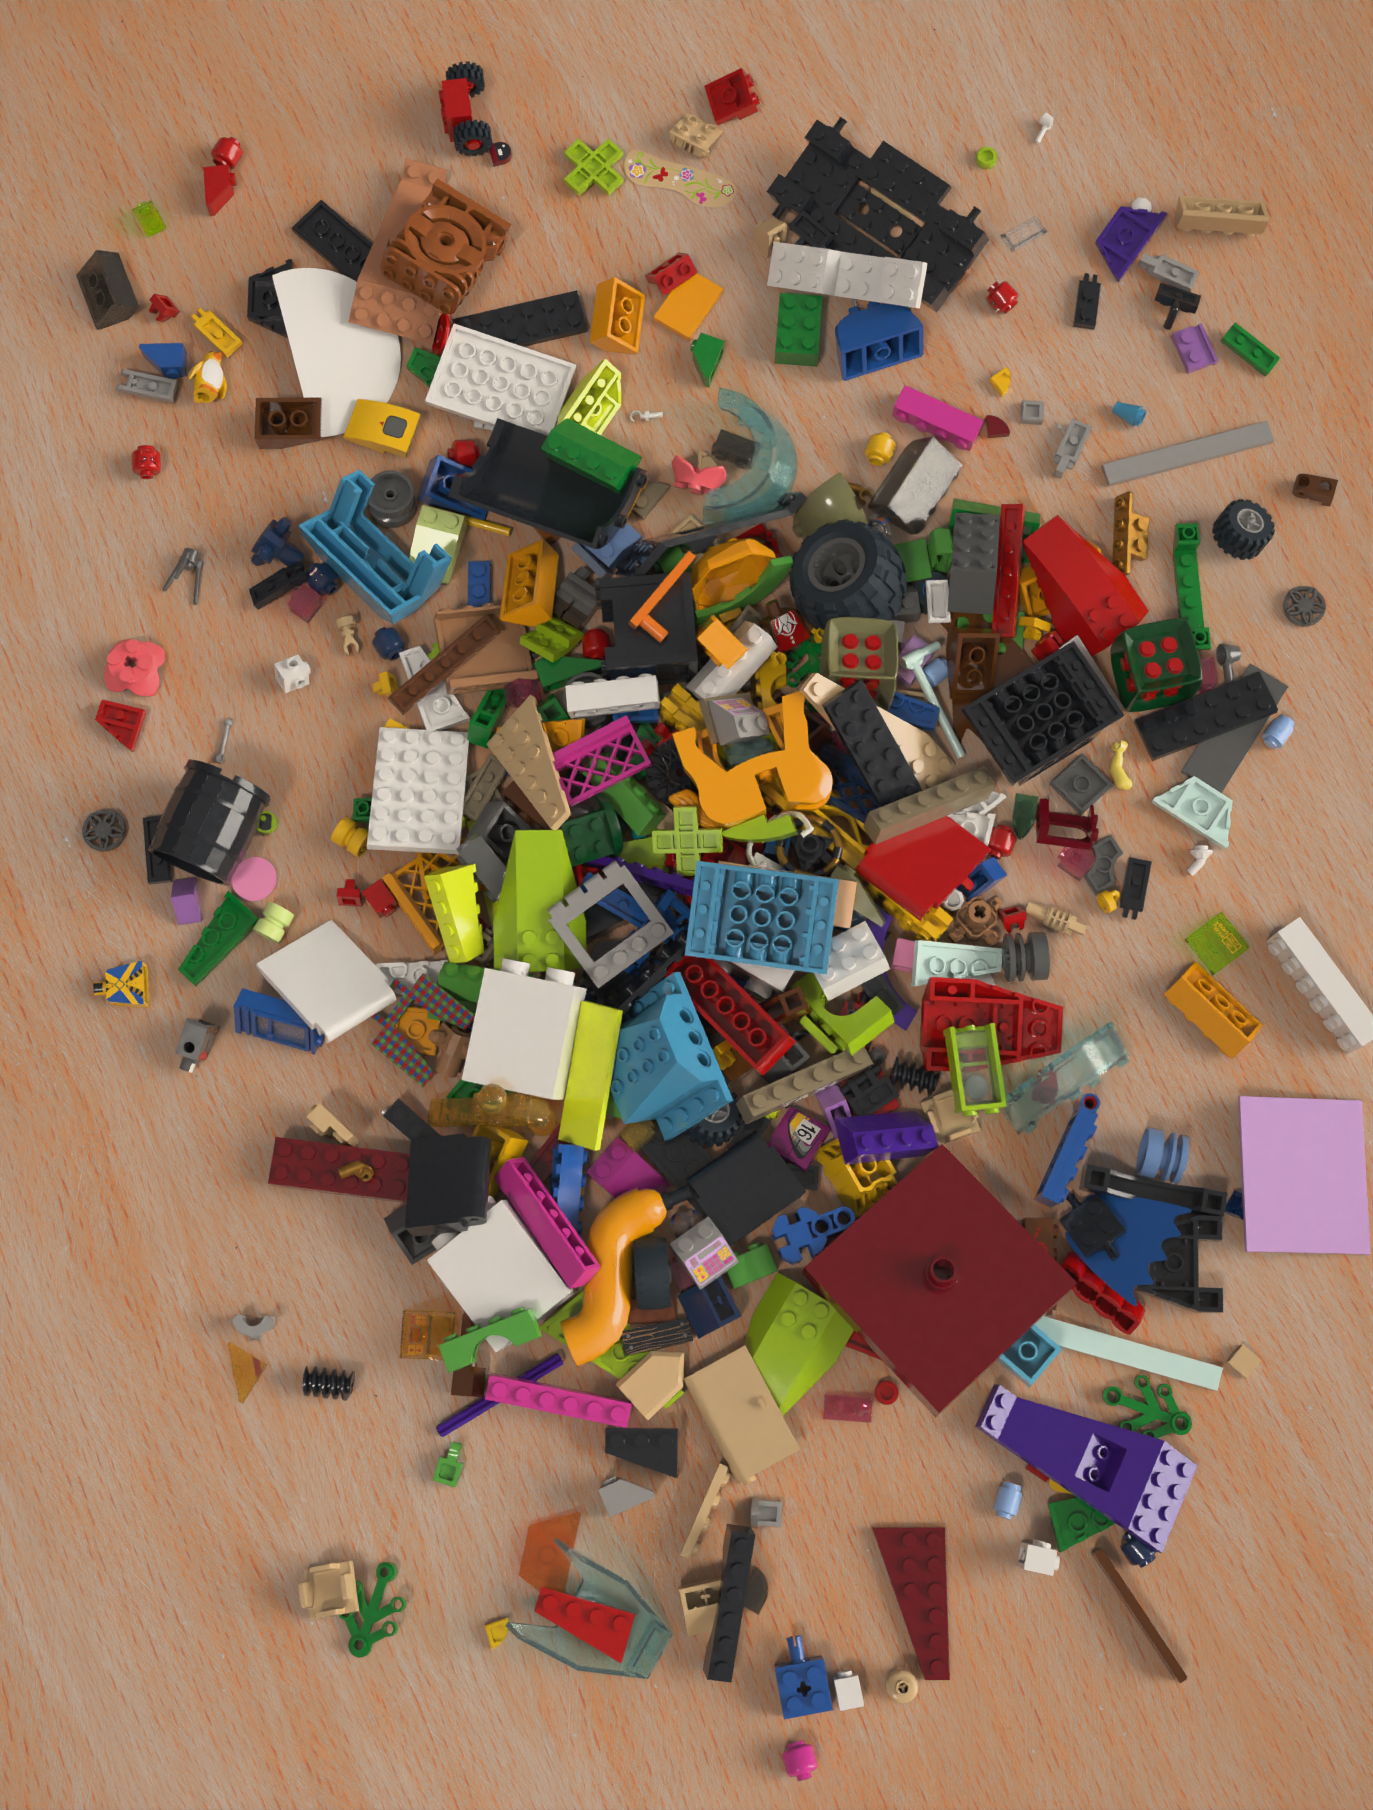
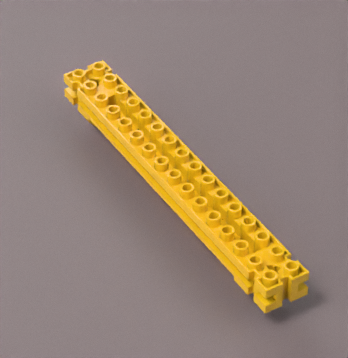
M677 683L672 689V694L668 698L665 696L660 702L661 722L668 728H671V726L675 727L678 731L695 727L696 732L706 729L699 701H695L691 694ZM764 737L758 739L771 752L779 751L774 742H765ZM757 740L752 742L754 754L742 744L725 746L718 744V757L727 772L737 765L761 755ZM773 778V782L766 785L758 783V787L766 806V812L777 816L787 812L788 809L778 780ZM831 792V796H833L834 798H839L833 792ZM824 805L814 811H796L803 815H814L829 821L837 829L842 840L843 851L839 863L843 866L846 864L854 870L856 869L857 865L865 857V850L869 847L862 844L857 828L858 825L865 831L863 828L864 823L837 807ZM828 817H846L849 820L852 838ZM811 824L813 831L809 834L832 838L821 826ZM801 825L796 827L797 831L799 829L804 831L806 829V826ZM832 843L826 850L831 856L833 854L834 843ZM855 873L867 885L865 888L871 898L882 906L881 909L899 921L898 925L906 932L912 930L917 935L915 937L916 940L937 942L952 923L953 918L940 907L937 910L932 908L929 914H925L922 921H919L866 879Z

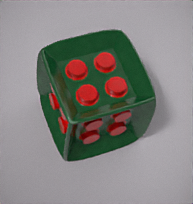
M1167 619L1129 628L1120 632L1111 646L1112 670L1120 700L1127 712H1141L1174 705L1192 698L1202 685L1200 657L1192 630L1186 619Z

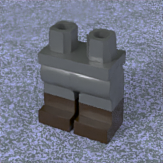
M582 566L575 573L570 571L567 578L555 592L552 612L553 617L581 632L597 611V591H595V585H599V579H601L597 578L592 585L587 583L586 581L591 576V573Z

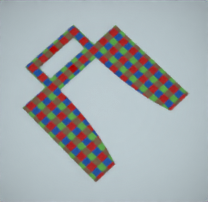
M422 973L411 990L396 978L392 981L389 987L393 991L397 987L404 993V996L386 1020L377 1013L371 1016L383 1026L371 1045L424 1087L433 1075V1071L419 1052L393 1026L412 1000L435 1016L466 1030L475 1015Z

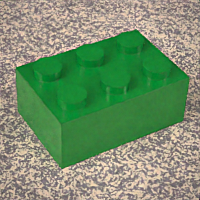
M780 293L774 364L817 367L823 296Z

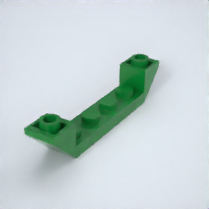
M1198 523L1176 524L1172 556L1179 618L1186 619L1189 623L1197 650H1211L1209 627H1204L1196 550L1200 545Z

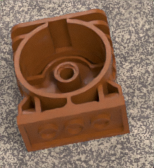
M437 178L433 184L432 191L423 201L422 208L412 214L403 231L397 234V237L392 240L390 246L383 252L381 262L382 274L387 279L402 286L405 290L417 295L424 302L435 306L442 313L454 314L458 306L463 302L464 297L475 286L478 277L483 271L485 261H493L497 255L500 256L504 251L511 224Z

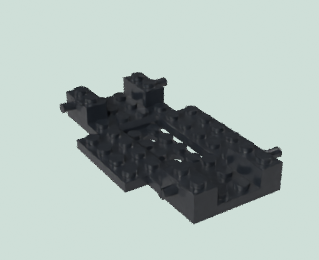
M839 117L833 127L826 126L819 120H816L804 137L809 144L786 177L778 174L766 191L779 204L772 215L779 220L786 209L796 216L804 210L833 234L834 240L825 249L884 258H898L836 216L839 214L901 256L898 259L926 262L927 269L921 302L937 313L989 241L986 233L974 224L981 210L974 206L967 217L957 214L952 209L946 210L940 206V203L951 189L948 183L885 141H882L871 158L867 157L855 149L851 142L840 134V131L847 123L842 117ZM860 181L922 221L924 225L921 227L881 198L860 186ZM862 204L869 205V211L865 215L858 213V208ZM896 226H900L902 228L901 235L899 237H892L891 230Z

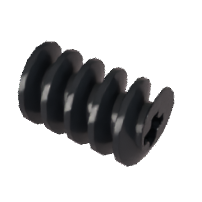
M896 1056L890 1078L893 1086L900 1081L901 1089H903L908 1083L911 1092L918 1086L919 1094L924 1089H927V1096L930 1097L936 1089L941 1071H938L936 1075L934 1071L926 1072L924 1064L917 1069L916 1062L914 1061L908 1067L907 1059H903L899 1064V1059Z
M306 1366L302 1382L304 1396H309L313 1392L314 1397H319L322 1392L323 1398L328 1399L330 1394H332L334 1400H337L341 1394L342 1400L347 1401L353 1392L355 1371H352L350 1376L347 1377L346 1370H342L340 1376H337L336 1369H333L331 1374L328 1375L327 1368H323L321 1374H318L316 1366H314L311 1373H309L308 1366Z

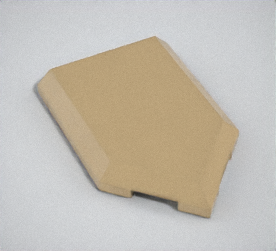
M650 1351L615 1384L647 1420L683 1388L684 1352Z

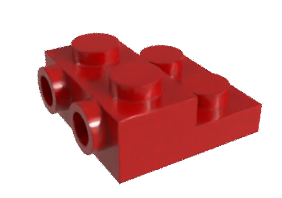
M743 68L704 86L717 125L735 117L741 120L758 112L757 105L760 104L757 93L752 92L751 88L755 86L752 76L746 74Z

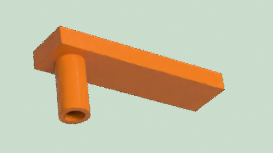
M690 551L687 552L628 623L633 629L640 625L659 643L666 637L669 632L648 614L696 557Z

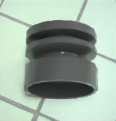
M1045 932L1028 933L1026 943H1024L1020 933L1015 934L1014 940L1011 934L1003 936L1001 948L1002 968L1007 982H1014L1016 976L1019 982L1024 981L1026 971H1028L1032 981L1047 980L1049 978L1050 955Z

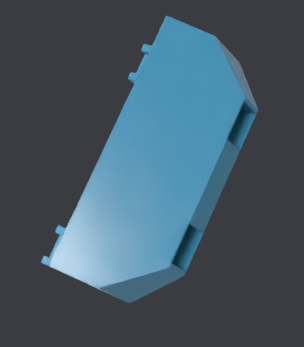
M359 469L341 478L329 510L298 526L302 536L319 558L328 564L338 577L380 618L395 624L413 614L440 587L452 557L436 543L433 545L430 554L425 550L419 552L413 563L363 515L375 484Z

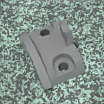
M236 1315L232 1319V1323L240 1333L251 1336V1341L257 1338L261 1342V1335L276 1326V1317L264 1316L260 1324L252 1326L249 1324L246 1315Z

